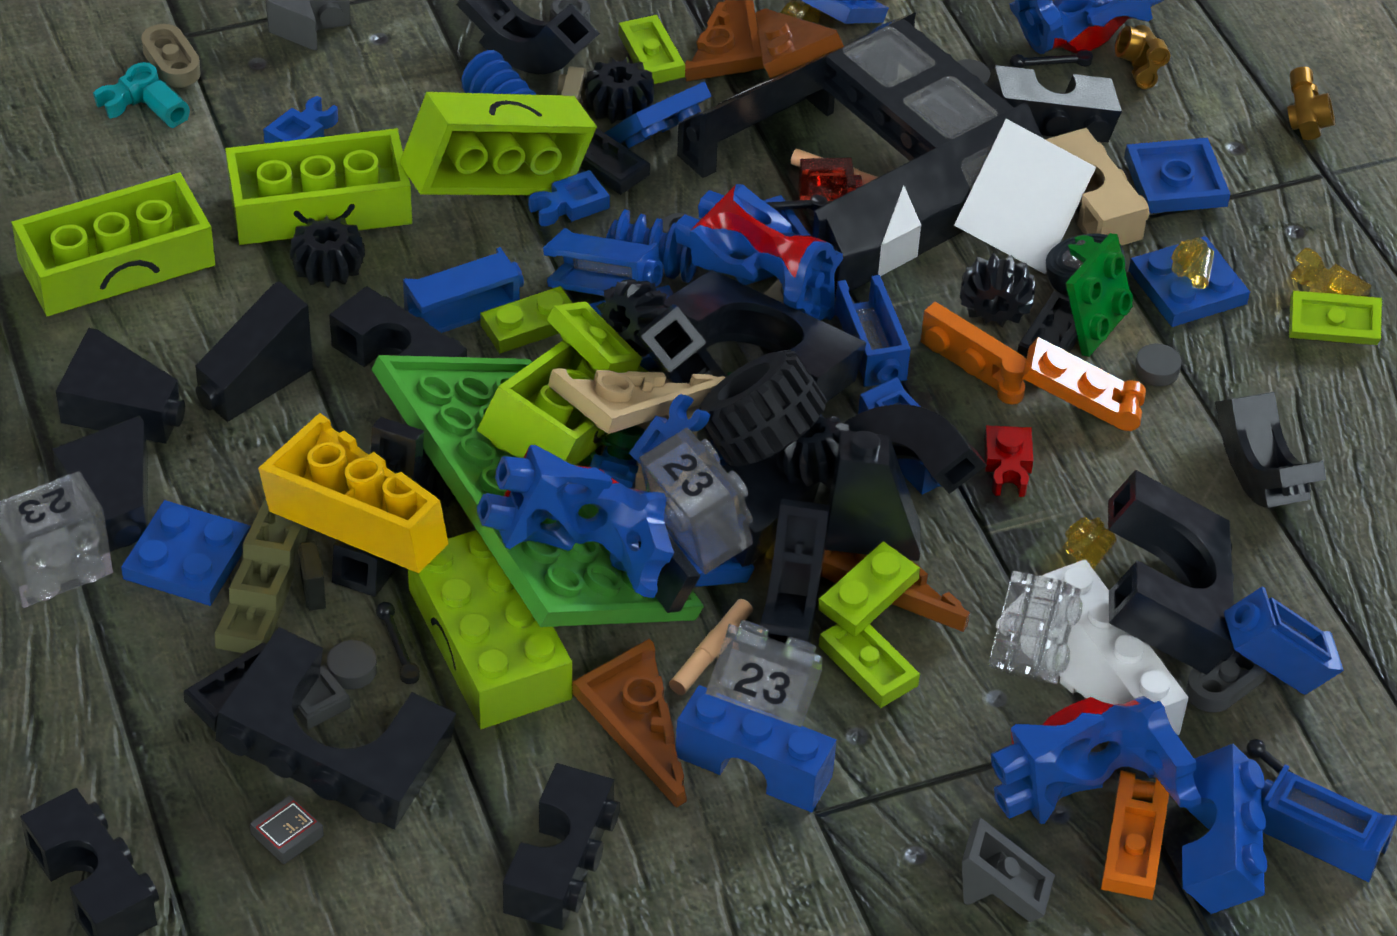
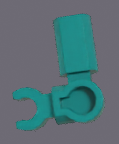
M143 62L132 65L127 70L126 75L118 79L117 84L101 86L93 92L96 106L99 108L105 105L107 116L110 119L120 116L125 111L126 106L130 104L134 106L140 102L145 103L171 128L187 121L190 114L188 104L165 82L159 80L157 69L151 63Z

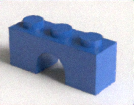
M698 685L677 719L676 752L679 759L718 775L722 774L731 758L748 761L763 773L767 782V795L811 813L833 777L836 739L704 686Z
M1234 744L1194 758L1196 770L1193 777L1195 786L1201 796V804L1194 807H1185L1210 831L1199 840L1182 846L1183 889L1210 914L1265 895L1264 872L1267 871V859L1263 851V830L1266 827V819L1262 810L1261 788L1265 784L1264 775L1259 764L1255 760L1249 759Z

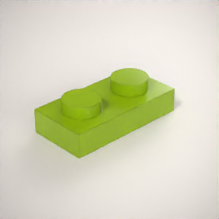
M657 15L619 23L618 36L633 63L643 62L644 70L652 72L654 84L685 77V63Z
M559 286L480 312L481 327L500 354L560 334L547 321V318L553 306L570 304L572 302L563 288Z
M1293 290L1290 297L1289 338L1378 345L1381 340L1382 298Z
M586 301L553 306L547 321L560 333L562 340L572 346L589 363V367L595 373L596 370H610L618 373L637 371L643 358Z
M883 541L819 598V611L856 637L919 579L920 567Z
M838 624L820 633L819 647L880 708L918 687L920 673L870 624L856 637Z

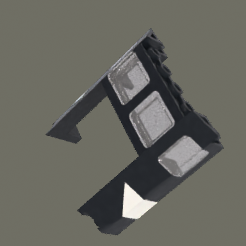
M916 12L884 23L843 43L844 47L753 86L678 124L677 156L702 178H705L716 172L718 142L805 99L826 116L834 113L836 98L909 160V162L815 210L813 237L832 244L835 251L843 253V260L836 268L834 274L835 297L837 281L846 280L849 292L870 282L871 276H882L964 232L954 226L1005 119L1042 138L1027 101L1015 108L1012 107L1004 98H1001L986 86L977 76L970 73L954 60L950 54L944 52L928 39L923 32L915 28Z

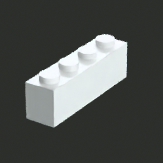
M1086 559L1044 574L997 620L996 628L1005 636L1010 637L1013 635L1026 646L1025 653L1038 664L1045 662L1061 676L1059 683L1072 694L1078 692L1085 698L1092 697L1113 705L1124 704L1141 696H1145L1153 702L1160 701L1165 707L1173 730L1177 735L1180 734L1189 697L1149 644L1109 623V590Z

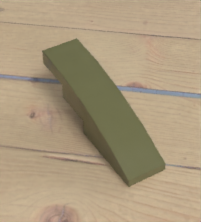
M266 498L243 542V560L229 587V605L215 631L216 649L246 653L263 642L265 644L268 643L278 622L299 563L298 547H300V543H305L309 528L269 512Z

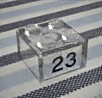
M687 427L639 457L647 492H661L667 498L664 511L666 529L704 574H707L753 544L749 527L753 519L744 499L748 496L747 488L737 473L734 471L727 473L723 469L716 450L708 440L703 439L699 441Z
M80 471L0 501V569L22 608L49 600L56 595L86 583L95 582L113 573L103 508Z
M741 620L739 627L729 624L705 694L802 728L822 672V656L816 655V646L792 637H788L786 644L768 638V629L748 621Z

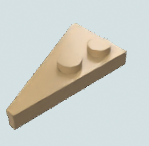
M557 368L552 370L548 386L593 421L599 429L610 434L651 421L655 416L663 417L669 415L672 401L680 394L694 399L689 408L700 405L707 394L725 377H716L709 374H692L690 383H665L666 376L660 372L628 371L618 373L610 370H596L594 380L572 379L566 369Z

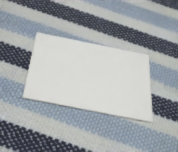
M1005 119L954 226L1046 274V257L1051 249L1061 242L1096 167Z

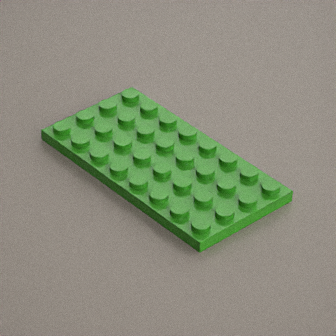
M378 355L371 370L406 424L424 430L423 449L444 479L446 485L467 514V517L540 627L693 621L698 618L704 606L693 590L680 612L667 613L656 597H644L634 591L626 571L618 570L612 566L609 558L610 551L600 543L592 541L583 544L575 543L573 548L567 551L545 543L526 541L508 549L504 545L499 530L482 526L477 514V505L483 494L505 495L507 490L499 489L495 479L496 468L502 456H515L496 448L490 439L477 431V428L498 386L532 363L530 359ZM592 452L576 466L589 467L596 452ZM587 504L581 507L578 514L584 519H591L597 514L598 508L595 505ZM546 518L542 523L552 524L556 520Z

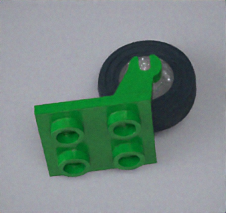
M1093 233L1074 236L1057 244L1046 257V271L1052 287L1069 296L1082 356L1090 357L1133 307V295L1129 290L1125 271L1124 251L1119 243L1118 234L1110 233L1105 235Z

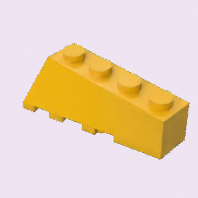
M321 413L314 417L258 468L269 512L416 573H420L449 544L440 500L402 472L396 474L386 467L385 460L375 452L368 454L357 446L356 439L346 431L337 432L332 428L330 420Z

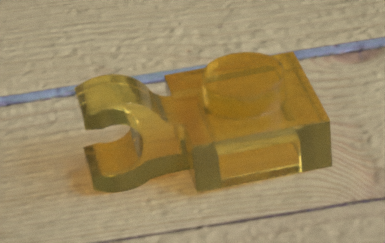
M1304 248L1295 257V260L1300 264L1291 271L1290 276L1299 284L1310 287L1309 292L1368 297L1372 285L1336 263L1328 270L1324 266L1320 255L1314 250Z

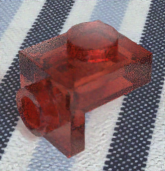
M852 157L800 159L799 200H810L813 195H822L826 197L827 201H833L863 186L862 176L854 175Z

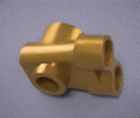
M1138 25L1135 28L1125 26L1120 31L1116 40L1115 54L1119 58L1131 61L1133 66L1132 75L1137 86L1141 89L1152 88L1158 81L1157 70L1166 65L1170 60L1171 55L1165 42L1162 39L1156 38L1151 29L1145 25Z
M1297 67L1290 72V82L1295 104L1287 107L1292 130H1300L1303 140H1313L1321 136V128L1335 126L1331 98L1329 93L1319 95L1317 85L1312 83L1313 71L1310 68Z

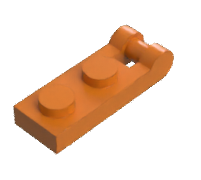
M936 301L924 310L921 343L929 347L933 352L939 353L958 365L968 374L977 377L998 391L997 396L1002 402L1013 405L1020 403L1024 399L1025 383L1024 379H1022L1026 363L1024 356Z
M1039 337L1029 346L1022 379L1121 430L1133 431L1139 428L1142 418L1140 407L1144 404L1146 388L1142 383L1135 380L1122 381Z
M1120 771L1101 890L1152 900L1156 885L1169 793L1157 778H1155V782L1136 779V773Z

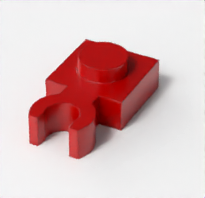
M986 425L984 447L985 463L987 466L985 471L994 472L993 494L1000 496L1002 484L1013 483L1019 489V497H1025L1029 481L1028 473L1032 474L1034 462L1032 427Z

